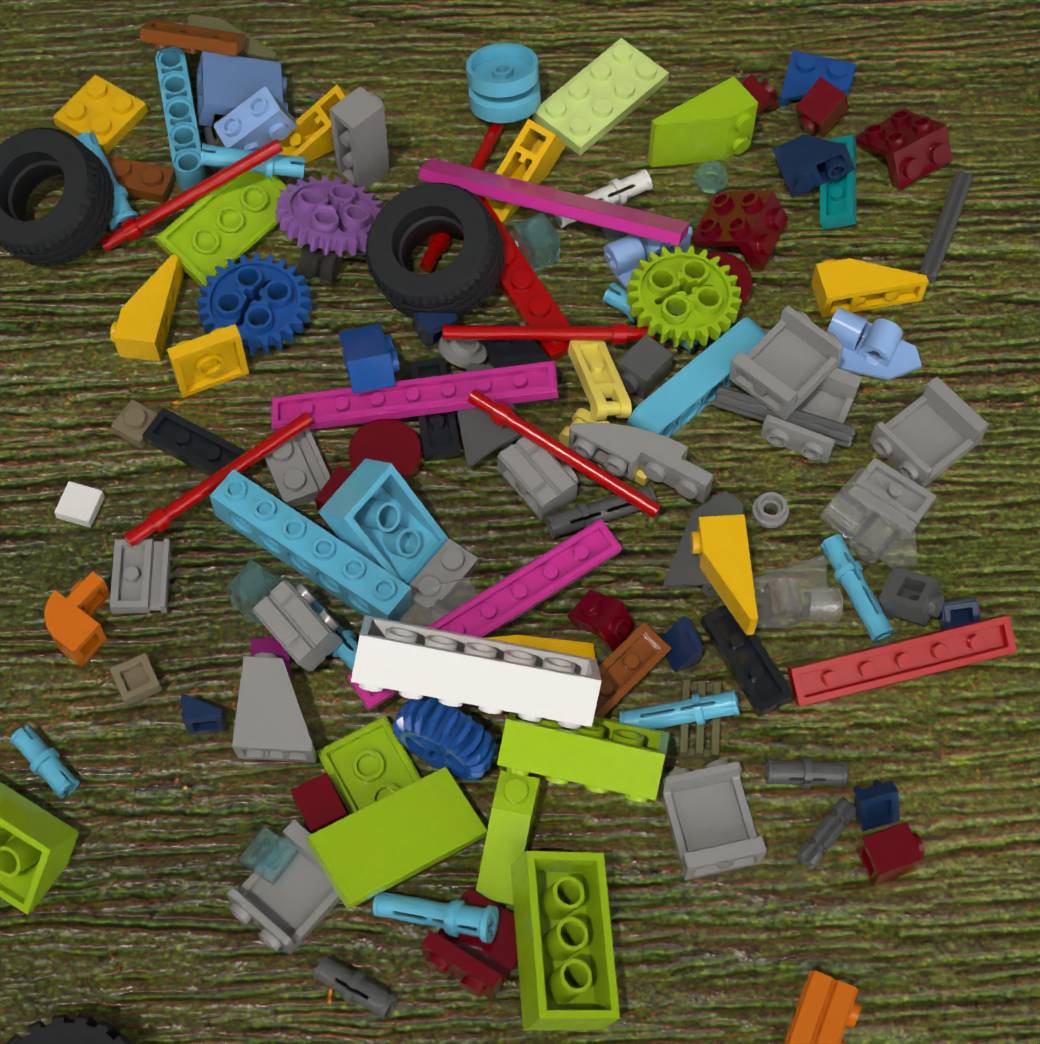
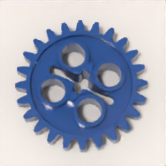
M255 253L253 261H248L246 256L242 254L240 263L235 264L234 261L228 259L229 268L225 270L222 267L216 266L217 277L206 276L208 286L200 287L201 298L197 299L198 315L200 322L203 324L205 334H209L217 328H225L236 324L241 335L243 348L249 349L251 357L255 356L259 348H262L263 352L269 355L270 346L272 345L280 351L283 350L282 341L285 339L288 342L294 343L293 331L304 333L303 322H310L309 311L312 310L310 287L306 286L304 275L298 276L295 265L287 269L286 259L284 258L275 264L272 254L265 261L260 260L259 253Z

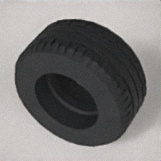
M40 127L28 129L4 140L0 144V247L25 263L44 267L69 263L90 250L104 234L110 222L115 199L113 181L101 159L71 134L54 128ZM64 174V190L57 205L45 216L36 220L26 221V204L36 186L51 176Z
M442 182L417 185L393 197L376 215V219L372 222L366 239V262L377 286L391 305L397 308L399 312L413 319L414 314L417 312L455 313L457 317H462L464 314L470 313L472 309L479 307L485 301V298H488L491 295L490 293L494 291L495 285L498 284L499 278L502 275L501 270L504 267V244L489 210L471 191L458 185ZM439 232H454L464 236L460 253L444 269L429 274H418L408 270L409 258L414 248L426 237Z

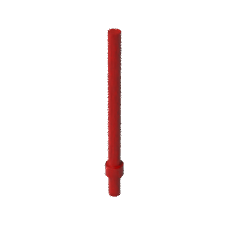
M491 123L469 166L470 168L483 170L506 123ZM439 232L430 235L427 241L428 249L419 265L422 270L426 272L432 271L440 254L446 251L451 241V232Z
M275 139L137 219L133 216L121 223V228L100 239L102 247L105 251H109L128 239L134 241L144 235V230L283 152L284 149L278 139Z
M612 323L611 326L442 325V340L611 341L612 344H627V341H639L648 333L649 327H627V323Z
M476 389L470 394L467 401L490 415V420L502 428L506 425L654 518L660 510V504L514 414V409L502 401L498 404Z
M304 412L164 508L157 507L148 513L145 521L123 535L130 547H133L155 531L159 534L171 526V520L210 495L233 469L241 474L313 425L314 422L310 415Z

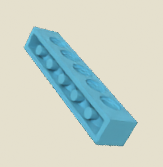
M233 469L210 494L216 517L361 615L401 622L412 609V589L409 585Z

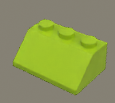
M1 782L0 897L28 915L33 912L68 865L79 831Z

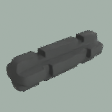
M841 798L837 801L830 811L831 814L828 813L811 834L808 839L809 842H805L798 851L796 857L804 866L810 869L815 868L822 859L823 853L829 850L846 827L845 825H848L857 813L856 807L846 799Z

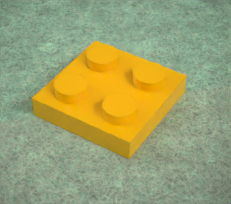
M95 74L53 116L57 127L74 137L84 132H94L104 154H108L148 113L145 102Z
M236 324L214 329L209 334L193 340L181 341L176 346L167 349L182 398L249 374L241 335Z

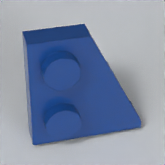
M793 50L782 87L779 105L782 107L789 106L790 100L802 99L820 76L844 92L848 97L856 64Z

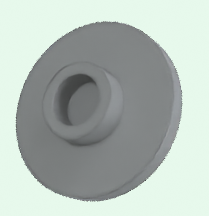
M441 337L438 343L441 355L450 363L467 369L470 363L483 364L487 356L486 349L479 340H442Z

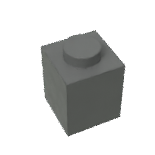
M645 334L618 361L617 371L626 391L635 393L644 400L671 373L673 353Z

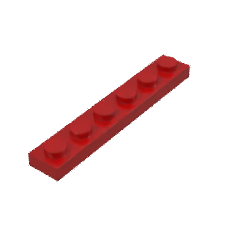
M475 195L489 210L504 244L505 261L503 262L504 267L501 270L502 275L499 278L498 285L525 326H570L486 198ZM574 340L535 341L552 361H556L568 355L569 343Z
M1002 614L787 667L795 705L801 707L1017 653L1010 615Z

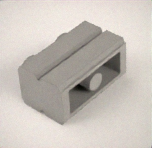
M522 437L516 444L510 445L497 456V470L541 521H545V517L548 515L556 514L559 509L562 510L577 498L578 478L573 469L568 465L562 467L554 455L527 438Z
M286 579L281 581L270 592L269 596H265L253 608V612L299 666L307 671H313L325 660V656L330 655L342 644L343 639L335 631L340 625L325 609L320 613L312 605L317 600L316 597L302 583L296 587Z

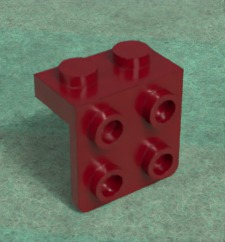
M909 110L896 111L891 114L890 118L879 124L866 127L864 132L855 137L858 146L886 156L891 184L898 189L906 187L953 161L947 125L932 120L929 117L912 113Z
M773 190L718 192L709 203L692 236V241L697 247L739 246L751 269H764L789 218Z
M469 889L459 899L464 900L466 905L486 908L488 905L498 908L499 922L493 941L490 944L481 942L480 937L460 934L458 937L449 936L442 928H440L437 934L430 930L421 944L423 957L426 958L425 963L438 973L446 975L448 972L461 981L460 985L477 997L484 995L493 1001L518 962L515 917L512 913L475 890Z

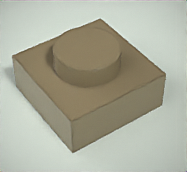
M131 399L111 424L112 432L143 449L147 443L144 442L142 434L158 413Z
M146 653L110 668V672L126 707L162 691Z

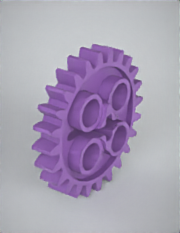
M323 175L321 181H317L314 177L309 176L308 183L297 179L296 186L287 184V190H281L280 198L277 199L276 222H280L279 229L281 231H288V239L298 238V246L309 244L311 252L321 248L324 255H328L330 250H332L339 257H342L343 251H347L352 256H355L356 249L366 253L368 232L372 222L376 219V215L382 209L383 201L375 200V193L365 194V186L354 188L353 181L351 180L343 184L339 177H336L334 181H329Z

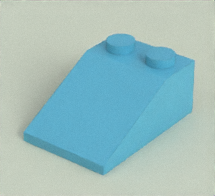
M365 458L318 511L340 540L407 585L411 584L449 539L392 463Z

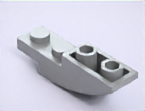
M611 423L573 424L569 429V448L586 459H592L600 463L608 472L615 476H624L633 480L640 469L649 479L655 482L662 481L675 488L683 497L696 499L702 503L705 502L711 492L714 475L686 461L688 446L671 438L648 430Z

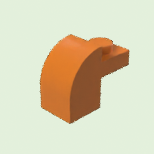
M94 571L85 579L79 580L72 587L67 598L54 590L46 603L44 612L47 629L55 644L63 654L80 667L107 640L101 625L91 616L110 597V592L104 579Z

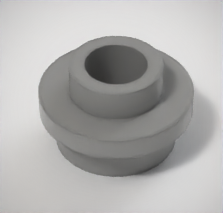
M767 492L760 495L754 501L752 515L761 526L777 528L788 519L789 505L780 494ZM772 509L776 512V515L767 514L764 510Z

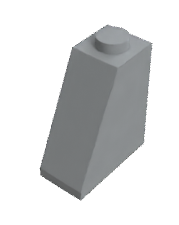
M262 652L255 654V657H243L232 748L237 758L316 763L317 754L283 658H278L275 654Z

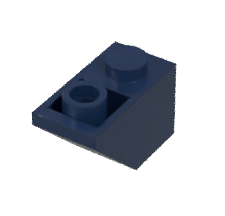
M802 135L773 148L779 168L792 197L808 192L815 187L856 170L846 145L842 143Z

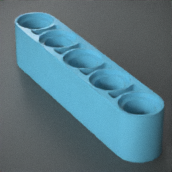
M171 46L170 48L160 49L157 52L156 66L172 163L179 188L186 191L207 179L205 165L200 166L202 144L186 57L180 47Z
M743 318L640 403L631 413L628 424L631 427L648 430L670 438L715 400L719 387L729 388L734 384L729 379L731 360L740 351L747 354L767 332L751 318Z

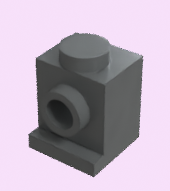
M894 567L879 596L886 618L892 620L893 617H897L925 626L931 616L938 617L944 604V596L940 593L937 578Z

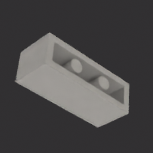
M359 86L331 107L329 111L338 175L347 182L353 181L354 188L365 186L366 189L390 171L389 150L387 147L385 106L378 96L369 94Z

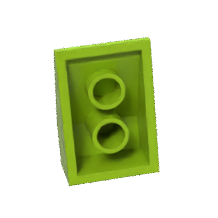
M733 76L653 119L650 132L648 165L652 168L722 161L735 154L738 155L745 152L751 146L758 102Z

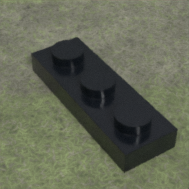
M444 357L410 362L412 379L448 374ZM454 411L418 416L425 461L461 456Z
M165 408L161 409L142 434L144 442L208 476L213 475L247 452ZM251 467L246 469L241 474L245 476Z
M726 605L701 617L700 624L758 717L792 701L794 696L756 634L746 635Z

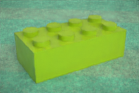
M509 712L505 720L497 765L506 767L508 772L515 775L526 776L530 773L544 775L547 781L555 784H568L570 781L584 784L585 789L595 793H607L610 790L624 793L625 798L635 802H647L648 799L656 801L670 733L597 716L593 718L592 727L581 725L580 729H570L560 726L557 720L542 718L539 722L521 719L518 717V713Z
M525 851L511 865L523 1031L603 1030L620 1019L604 853Z

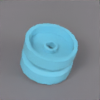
M492 44L478 49L466 61L470 110L476 117L487 122L510 123L525 119L537 111L541 104L540 84L538 81L539 68L538 56L532 49L521 44Z

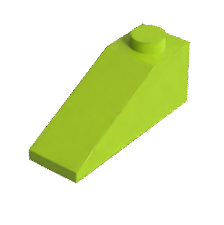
M500 770L492 804L476 892L496 904L514 908L511 865L527 851L539 798L540 778L515 775Z

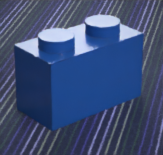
M381 324L339 332L344 364L353 394L396 385L394 372L400 371L396 350L393 347L391 335L384 336Z

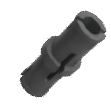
M801 757L800 760H765L764 779L766 784L800 785L801 788L810 789L811 785L845 787L847 784L848 770L846 761H812L811 757Z
M325 955L321 959L313 975V979L319 980L343 994L344 1001L350 1004L356 1002L379 1015L383 1020L390 1015L398 999V995L392 994L368 980V974L361 970L354 972L333 960L329 955Z

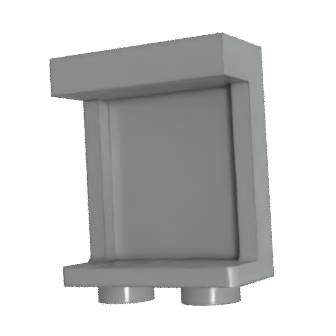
M787 305L782 310L780 321L747 354L740 351L731 360L729 379L786 420L840 364L844 346L833 333L822 330L805 313L796 311Z
M836 367L796 409L845 423L857 395L862 377ZM766 415L760 438L767 440L773 446L786 447L801 453L810 460H820L828 463L836 445L835 440L771 415Z
M936 376L926 384L923 395L886 424L882 421L878 422L874 426L869 442L872 444L875 452L880 457L888 459L898 469L899 473L925 487L981 443L989 424Z
M717 760L707 764L704 769L690 771L689 768H680L669 772L667 777L662 779L660 793L684 881L757 865L763 862L767 851L763 837H757L740 780L742 769L739 761L728 763V760Z
M295 820L283 830L285 840L240 888L236 890L231 887L226 892L232 904L228 908L230 912L244 925L252 921L262 931L258 936L273 951L276 952L281 947L289 955L295 951L341 900L306 842L307 837L311 833Z

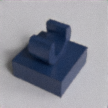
M874 780L872 787L862 790L858 785L854 786V802L857 810L856 822L862 832L900 821L898 789L892 781L882 783L879 780Z

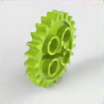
M679 245L675 246L674 253H670L665 247H662L660 257L650 252L648 261L640 259L638 268L632 270L627 286L628 296L626 304L631 306L630 316L638 317L637 327L640 328L648 325L647 335L649 337L656 333L661 334V344L668 338H671L675 348L678 347L681 340L686 341L689 349L692 348L694 340H698L702 346H706L709 336L716 341L719 339L721 331L726 333L730 329L731 323L736 322L742 301L739 299L741 287L736 286L738 277L736 275L728 276L729 265L718 266L719 256L711 260L707 259L706 249L697 255L694 253V247L691 245L687 253L682 252Z

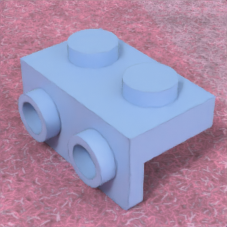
M266 86L214 124V128L225 147L256 151L275 139L279 141L285 139L291 131L298 127L293 116L276 101L272 92Z

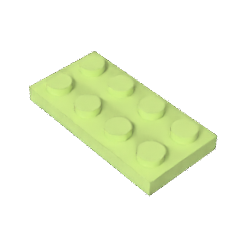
M620 38L541 103L537 111L532 114V120L556 134L566 146L581 156L665 85L669 79V72Z

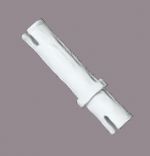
M643 169L621 180L618 178L609 181V185L583 196L623 205L627 203V199L646 190H651L653 184L649 173ZM629 186V189L608 197V194ZM554 215L556 222L561 228L577 221Z

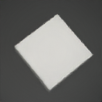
M69 481L54 511L56 518L91 528L105 495L102 490Z

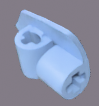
M690 226L688 234L679 245L682 252L686 253L691 242L692 227ZM629 234L605 245L604 256L614 275L627 290L632 270L638 268L640 259L648 261L650 252L660 257L662 247H665L670 253H674L676 245Z
M838 307L827 329L844 346L840 364L837 368L850 373L891 380L922 367L916 346L901 340L903 331L896 323L887 319H876L873 323H870L868 319Z

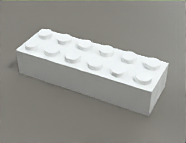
M364 615L351 682L359 683V687L367 691L380 692L383 688L399 691V695L409 699H422L424 695L439 698L438 701L452 707H460L463 703L477 705L479 710L489 714H501L502 710L518 713V717L527 721L539 722L542 718L557 720L560 726L570 729H580L581 725L592 727L602 681L597 659Z

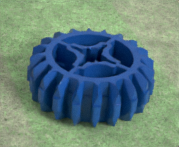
M423 696L422 699H409L401 706L395 716L396 720L392 725L393 733L398 738L400 744L406 746L408 752L415 754L418 760H423L438 770L446 766L453 778L459 777L464 781L478 780L482 778L486 770H489L494 761L493 757L497 752V745L492 739L491 734L485 731L481 724L472 720V716L465 715L460 709L444 705L436 698L429 699Z

